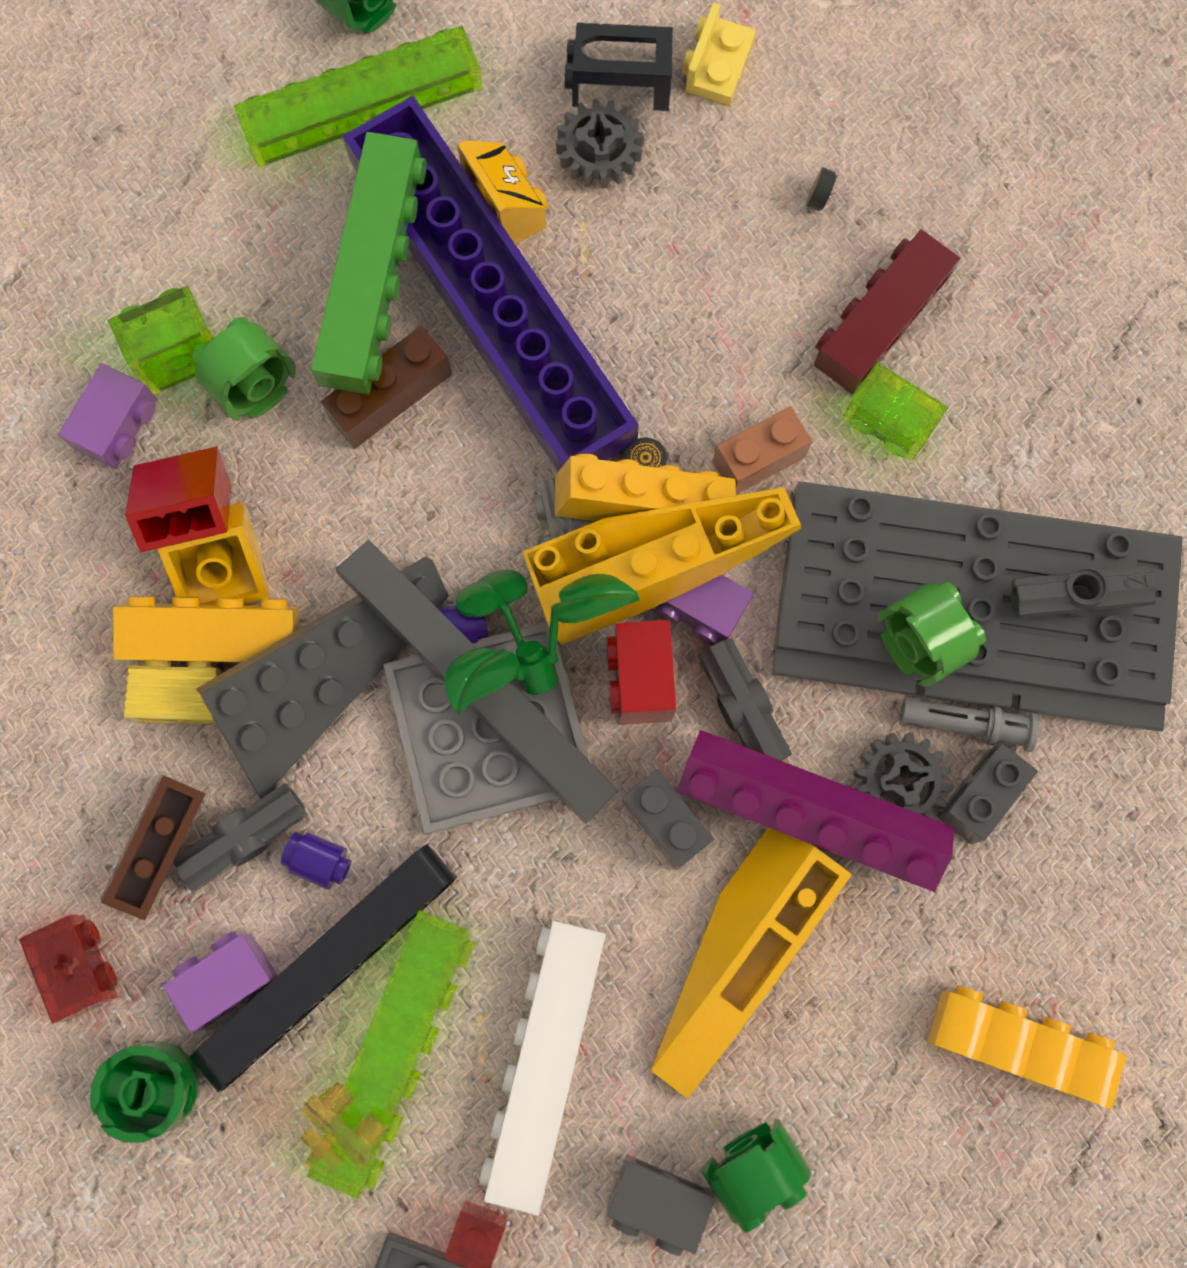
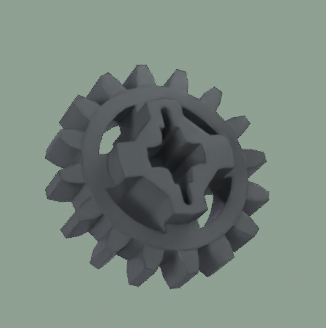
M593 99L592 108L589 109L581 102L578 103L577 115L566 112L565 125H558L556 154L560 155L561 168L570 167V178L572 180L577 179L580 175L584 176L586 187L592 184L593 179L599 180L601 188H606L607 179L612 178L617 184L622 183V172L633 175L635 162H641L642 159L641 147H643L644 136L642 132H639L638 118L628 120L629 108L627 107L622 108L619 112L615 111L613 100H610L606 107H600L598 99ZM596 136L600 137V143H602L603 145V151L599 150V144H597Z
M910 732L904 735L902 742H899L895 733H890L886 736V746L878 739L872 742L870 746L874 755L867 752L860 754L859 759L866 767L853 771V776L863 779V785L855 789L882 799L879 795L884 794L894 800L897 806L935 819L931 807L937 809L945 808L947 803L940 797V793L952 791L950 784L942 782V776L952 772L951 768L939 767L937 763L944 753L942 751L933 754L929 753L927 750L930 746V740L927 738L918 745L914 744V734ZM909 754L918 758L925 767H921L911 761ZM886 755V760H884L886 769L880 777L874 778L878 763ZM900 774L904 777L909 776V778L917 776L919 778L905 787L903 785L885 784ZM930 783L928 795L919 805V802H921L919 793L925 784Z

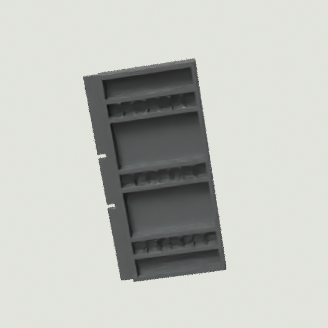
M802 481L797 482L792 505L802 528L788 536L773 651L775 652L772 669L773 675L915 695L917 682L923 679L915 672L907 676L893 661L881 637V634L887 630L885 619L878 623V615L881 610L926 583L940 585L947 581L958 590L961 596V605L968 613L970 619L976 621L983 628L986 642L979 646L978 656L974 660L933 686L923 687V697L1010 709L1012 707V696H1019L1018 711L1160 732L1164 730L1165 706L1171 704L1182 536ZM1149 565L1155 575L1157 588L1156 602L1153 605L1093 611L1083 617L1062 614L1017 619L1015 612H1013L1011 600V583L1013 579L1067 574L1081 567L1106 570ZM1083 585L1073 586L1074 593L1079 598L1084 600L1092 599L1091 591Z

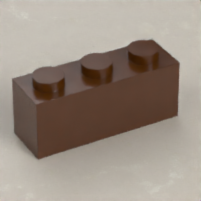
M422 325L381 355V375L378 381H372L369 395L336 389L320 401L331 422L354 449L452 375L448 356Z
M160 775L100 898L102 904L144 921L146 920L206 793Z

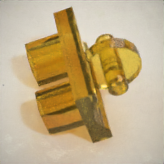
M336 1082L319 1097L313 1094L301 1110L326 1136L323 1140L310 1127L300 1138L313 1150V1153L304 1162L310 1169L322 1159L335 1172L345 1161L332 1149L335 1145L363 1171L376 1156L373 1151L377 1148L387 1131V1128L370 1113L366 1115L353 1131L339 1119L355 1101L353 1095L340 1082Z

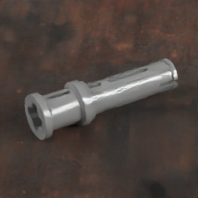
M905 696L901 709L900 724H910L982 737V741L986 742L987 745L994 746L997 742L1023 746L1024 751L1033 752L1039 735L1040 717L1038 713L1032 712L1028 716L1002 712L1001 707L997 706L989 707L987 711L912 699Z

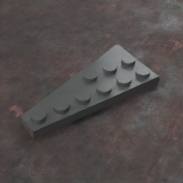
M425 556L401 570L437 608L449 597L432 559ZM356 596L196 689L254 791L262 799L384 668L383 664L388 663L406 643L359 596Z

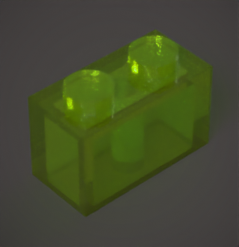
M877 362L849 402L843 416L849 420V424L858 432L866 435L872 434L883 441L885 447L894 455L908 457L913 461L949 407Z

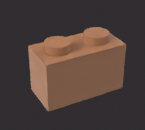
M789 406L718 444L712 462L721 477L736 479L737 495L804 459L813 441L793 408Z

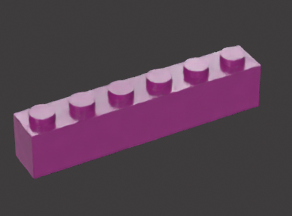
M703 730L699 731L676 791L932 892L936 891L952 859L955 827Z

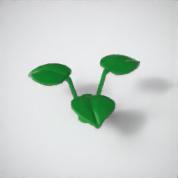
M498 570L483 576L477 582L467 585L456 597L455 602L458 611L466 617H481L494 612L500 607L518 647L515 650V654L507 652L505 649L494 652L490 648L480 647L470 650L453 660L444 676V688L452 708L457 714H460L472 702L497 691L515 677L518 681H521L524 691L528 694L538 695L551 690L558 680L553 664L559 661L556 653L559 621L571 624L598 617L640 601L638 593L620 579L607 574L588 575L566 585L559 592L561 602L551 607L547 650L538 641H524L507 604L526 595L528 586L522 574L514 570Z

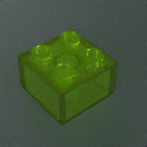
M188 285L180 289H168L161 293L157 299L140 306H129L123 309L119 315L108 319L126 364L153 394H157L195 377L196 364L192 360L194 351L201 344L210 342L217 336L209 318Z

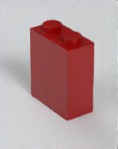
M218 446L134 465L125 517L140 553L228 532L230 480Z

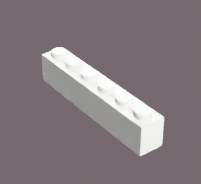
M558 921L552 922L551 929L542 927L536 950L537 955L544 956L540 974L531 972L525 994V999L533 1001L529 1019H519L513 1044L522 1048L518 1064H508L502 1088L503 1092L510 1093L506 1112L497 1110L490 1138L499 1140L494 1159L485 1158L480 1176L479 1186L487 1188L484 1202L539 1216L606 933Z

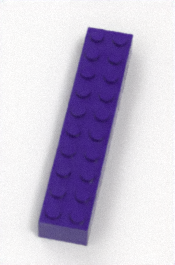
M410 96L343 135L350 162L356 171H358L366 132L417 140L420 156L426 159V174L423 184L416 185L414 197L418 199V208L415 222H408L405 236L409 237V250L557 471L559 472L570 456L592 454L597 456L598 460L607 461L638 439L639 424L414 96Z

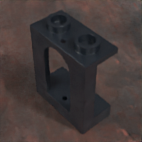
M577 23L575 39H568L567 63H565L564 88L572 90V107H578L580 84L654 87L653 111H669L673 27ZM594 41L655 43V62L593 59L582 52V47Z

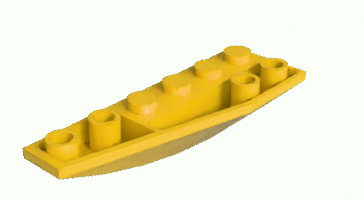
M782 487L603 518L522 552L549 628L551 607L561 602L559 592L566 585L579 578L592 574L612 575L630 586L639 595L640 601L583 622L569 624L559 621L557 640L563 645L676 598L762 553L802 527L785 488Z
M767 827L719 894L650 1071L688 1099L766 997L852 874L813 845Z

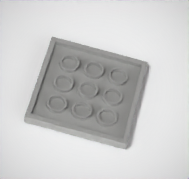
M547 622L519 629L525 642L538 641L548 650L550 628ZM511 631L478 639V643H472L476 648L486 647L494 652L505 649L507 652L514 654L518 647ZM557 642L556 653L559 661L553 664L558 680L551 690L543 694L531 695L524 691L521 681H518L516 677L511 683L589 760ZM418 655L383 664L425 835L560 799L469 706L460 714L454 711L447 698L444 681Z

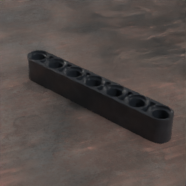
M428 844L421 847L190 1055V1060L218 1093L225 1090L457 879V876Z

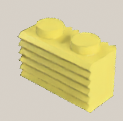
M144 660L143 666L129 665L128 683L126 685L127 692L125 694L126 701L124 703L125 718L138 723L217 725L196 689L224 673L220 669L214 668L213 661H187V667L170 666L171 661Z

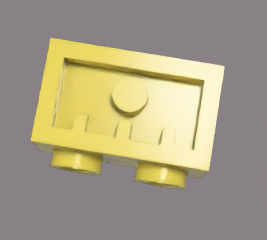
M713 3L708 17L701 15L694 37L698 44L695 51L688 49L681 73L687 75L685 92L730 106L755 41L757 30L719 18L721 5Z

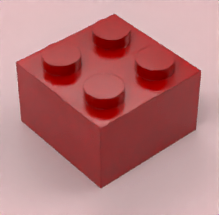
M670 620L616 623L615 636L607 637L606 645L608 671H616L617 680L610 681L611 714H619L620 725L672 722L676 712Z

